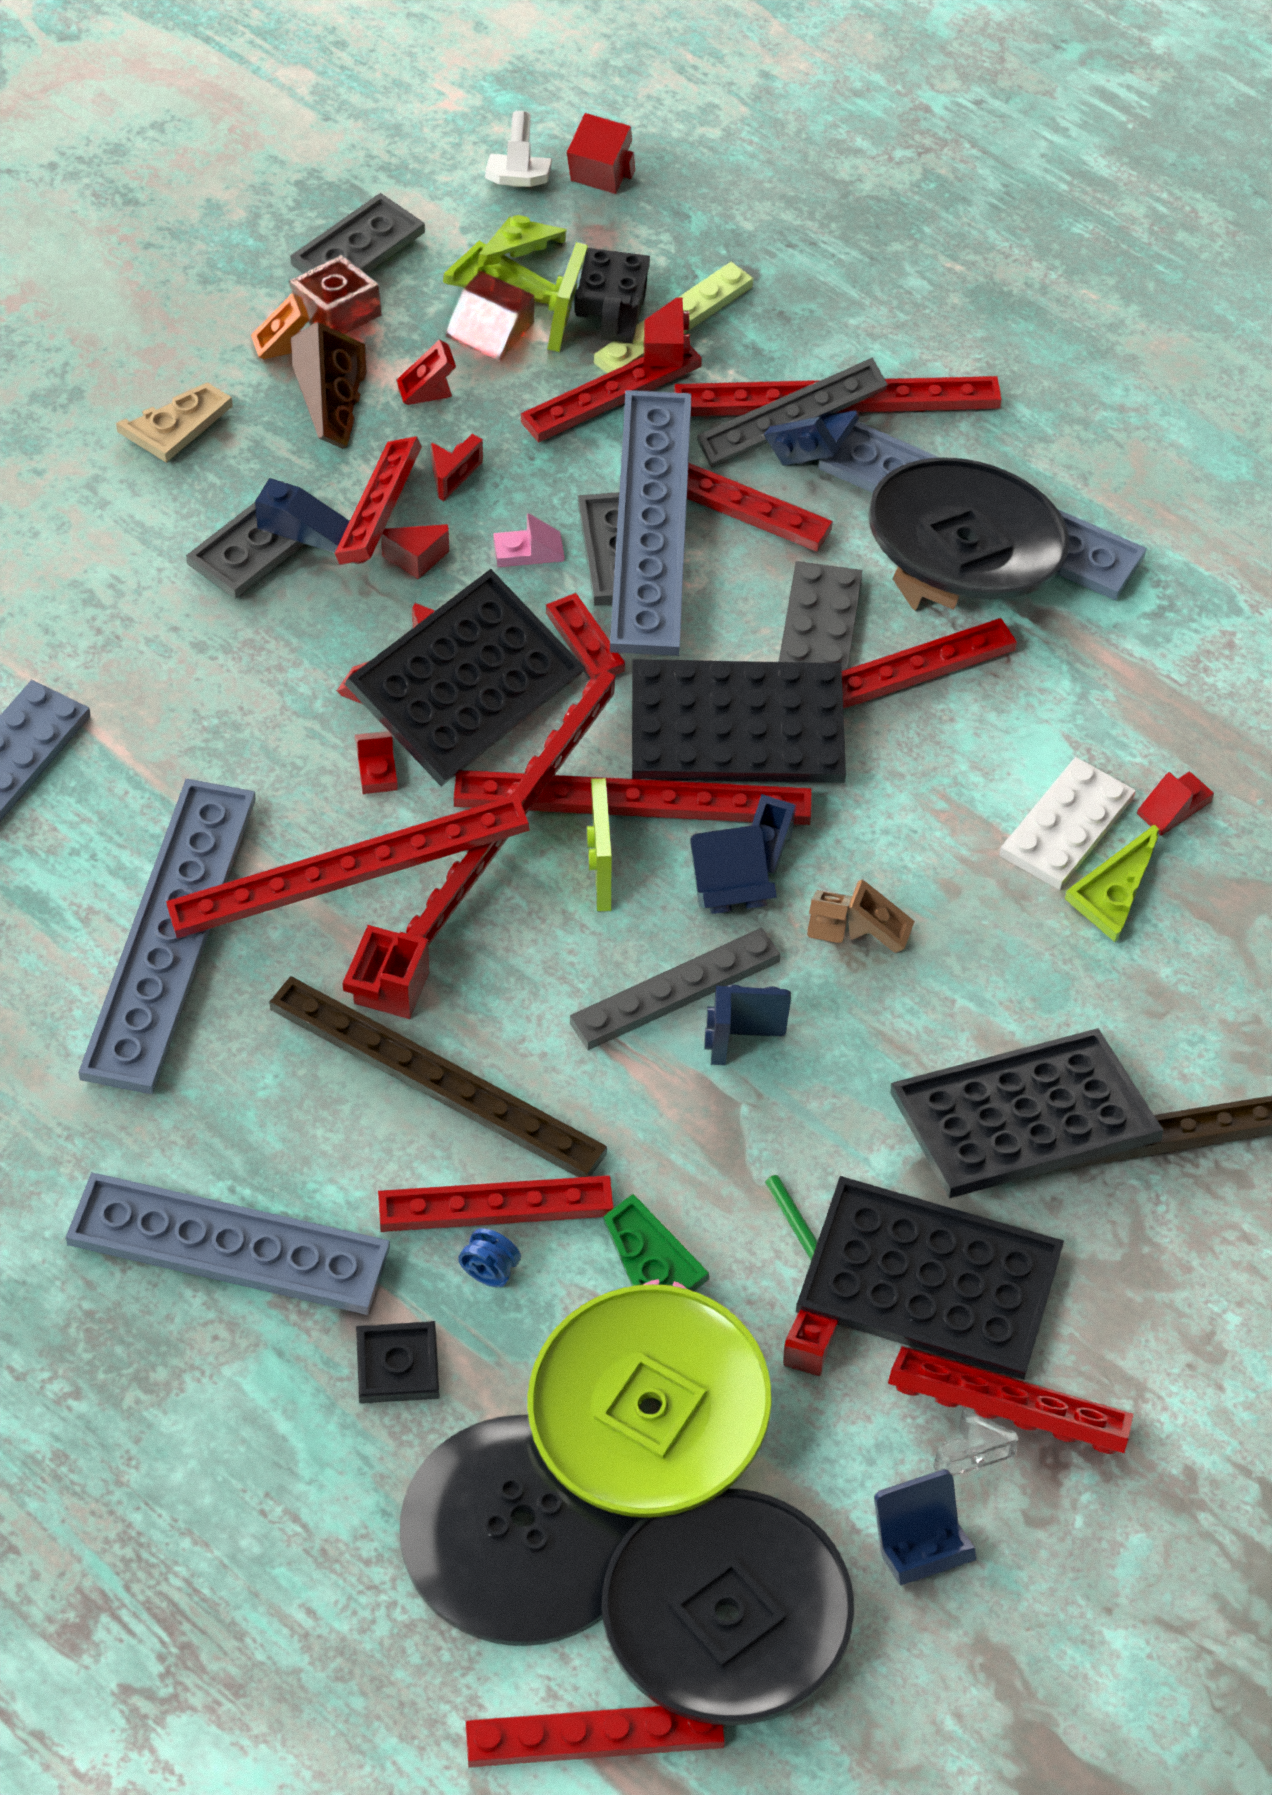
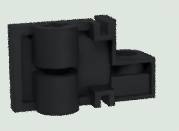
M587 248L579 286L575 292L574 312L575 316L588 318V314L602 316L601 339L633 343L641 313V305L645 301L650 256Z

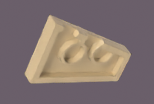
M206 382L173 397L172 403L157 410L154 407H150L142 411L143 416L130 422L127 418L117 422V432L167 463L233 407L232 397Z

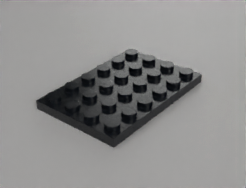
M490 568L349 676L345 685L442 787L456 776L457 773L580 676L585 667Z
M632 659V779L845 783L846 761L841 663Z
M1099 1028L891 1083L890 1094L949 1199L1162 1141L1163 1137L1161 1125Z
M840 1176L796 1304L795 1312L799 1313L801 1309L838 1320V1325L1025 1380L1064 1240Z

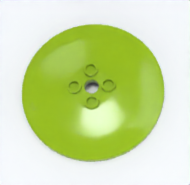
M658 1284L635 1285L616 1289L591 1299L570 1313L557 1325L539 1351L533 1365L527 1393L528 1418L535 1445L548 1469L557 1480L570 1492L598 1508L634 1517H661L692 1510L711 1501L731 1487L745 1473L758 1454L767 1433L772 1406L768 1368L758 1343L747 1327L727 1308L711 1298L685 1288ZM647 1398H656L662 1403V1407L657 1413L649 1415L639 1409L641 1402Z

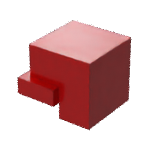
M584 113L566 152L570 181L617 194L623 178L631 180L636 171L634 152L629 151L633 141L631 126Z
M367 925L342 982L343 991L353 994L354 1004L410 1019L430 973L428 939L401 931L397 933Z

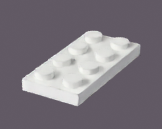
M1075 757L1001 846L999 856L1056 889L1061 890L1131 803L1136 790Z

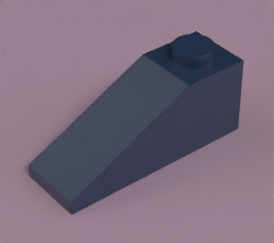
M272 478L268 479L255 500L258 529L335 553L350 520L302 488Z

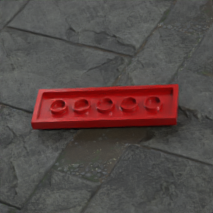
M905 1346L900 1348L887 1383L896 1386V1390L906 1395L918 1396L921 1393L934 1397L935 1401L943 1406L958 1407V1405L968 1407L974 1409L975 1414L987 1419L1002 1417L1012 1420L1015 1426L1024 1430L1035 1431L1039 1428L1052 1432V1435L1061 1441L1076 1442V1440L1090 1443L1095 1450L1106 1454H1115L1116 1451L1125 1453L1134 1415L1130 1412Z

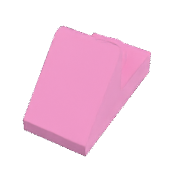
M527 513V530L493 533L497 567L564 562L565 557L560 531Z

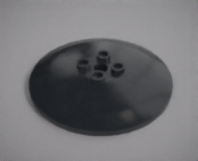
M940 457L904 464L882 478L873 491L869 504L868 518L871 532L888 558L919 581L952 594L980 599H1005L1026 595L1049 584L1059 574L1067 558L1069 534L1065 521L1055 505L1047 496L1026 480L987 463L962 458Z
M528 1415L502 1416L473 1424L457 1432L439 1445L421 1464L409 1484L403 1500L399 1530L401 1552L408 1575L419 1595L438 1616L453 1627L478 1639L510 1646L542 1645L574 1636L603 1619L602 1592L610 1560L626 1533L643 1517L625 1516L603 1510L570 1492L557 1480L540 1456L533 1439ZM519 1512H527L535 1520L528 1527H518L511 1519Z
M728 1488L716 1498L692 1510L661 1517H643L626 1533L617 1546L605 1574L602 1592V1616L606 1638L618 1665L628 1679L649 1699L672 1713L697 1722L730 1726L747 1725L767 1721L796 1709L821 1690L833 1676L843 1659L851 1637L854 1618V1596L850 1576L841 1554L825 1531L810 1517L792 1505L773 1496L756 1491ZM723 1605H730L737 1609L739 1615L734 1620L724 1621L715 1612Z

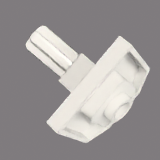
M513 112L511 140H508L507 155L490 154L485 171L486 179L499 185H509L512 187H532L547 183L552 158L531 157V143L529 142L531 114L529 112Z

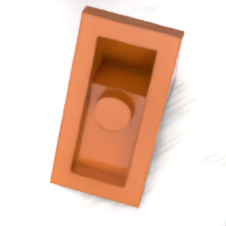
M291 293L251 334L260 358L268 359L292 353L291 337L301 332L300 330L310 320L302 297Z

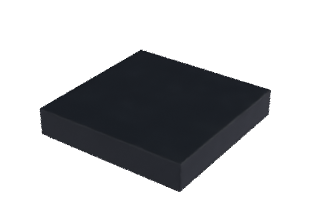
M435 1321L356 1326L359 1404L440 1399Z

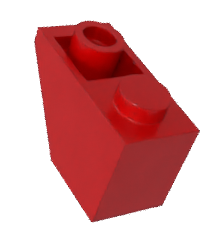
M676 297L644 320V366L683 367V354L690 353V334H684V330H689V311H683V297Z

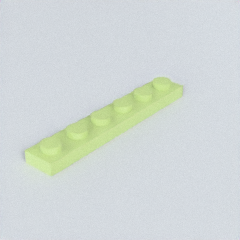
M730 262L679 296L683 297V311H689V330L753 287V277ZM644 321L636 326L633 343L612 341L594 354V364L606 373H609L644 357Z

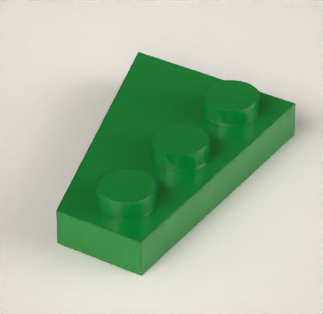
M634 1194L603 1216L604 1224L631 1286L643 1285L649 1281L659 1279V1285L673 1286L675 1281L682 1284L688 1290L695 1291L709 1280V1272Z

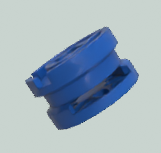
M486 1228L476 1229L469 1238V1245H466L458 1256L461 1267L471 1277L487 1286L495 1288L503 1287L511 1276L510 1269L517 1267L521 1260V1253L508 1238Z

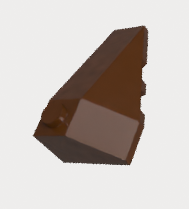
M316 322L291 337L292 366L318 438L344 449L348 446L355 419L352 413L354 404L359 402L361 396L358 392L360 382L365 380L367 373L365 344L320 322Z

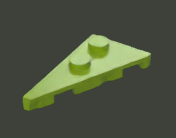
M521 215L508 217L479 253L478 266L485 267L498 264L501 261V255L510 253V257L517 258L535 250L545 249L548 240H553L560 244L566 241L567 229L532 222L528 217Z
M480 240L444 272L443 283L447 285L549 304L552 291L555 290L554 284L505 255H501V261L498 264L485 267L478 266L479 253L487 245Z
M575 243L564 277H557L555 290L552 291L548 308L549 311H554L547 350L560 352L564 328L567 327L578 286L576 281L584 265L588 248L586 244Z
M606 778L591 779L593 826H587V848L594 849H588L589 871L595 870L597 911H611L612 855Z
M1155 825L1151 826L1066 890L1065 900L1114 942L1119 940L1159 838V828Z

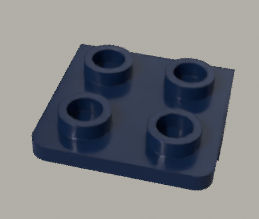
M856 411L831 415L822 419L819 416L770 426L764 433V436L783 466L794 463L804 464L810 460L821 458L827 460L839 452V447L846 437L853 432L854 426L860 417Z
M751 825L696 833L691 836L690 846L700 907L710 908V914L732 911L731 904L745 902L746 908L767 906V899L777 898L775 883L769 882L763 835L759 826Z
M740 985L716 986L714 1007L707 1006L704 1033V1050H711V1065L726 1066L729 1034L784 1036L787 1031L791 992L787 989L773 986L765 988L742 987Z
M942 1469L879 1490L875 1494L874 1503L881 1557L900 1586L976 1560L975 1546L958 1523L954 1478L949 1470Z

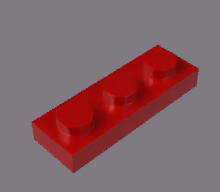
M577 593L546 604V615L578 661L585 667V671L591 679L596 680L603 669L613 675L625 672V661L619 653L610 652V640Z

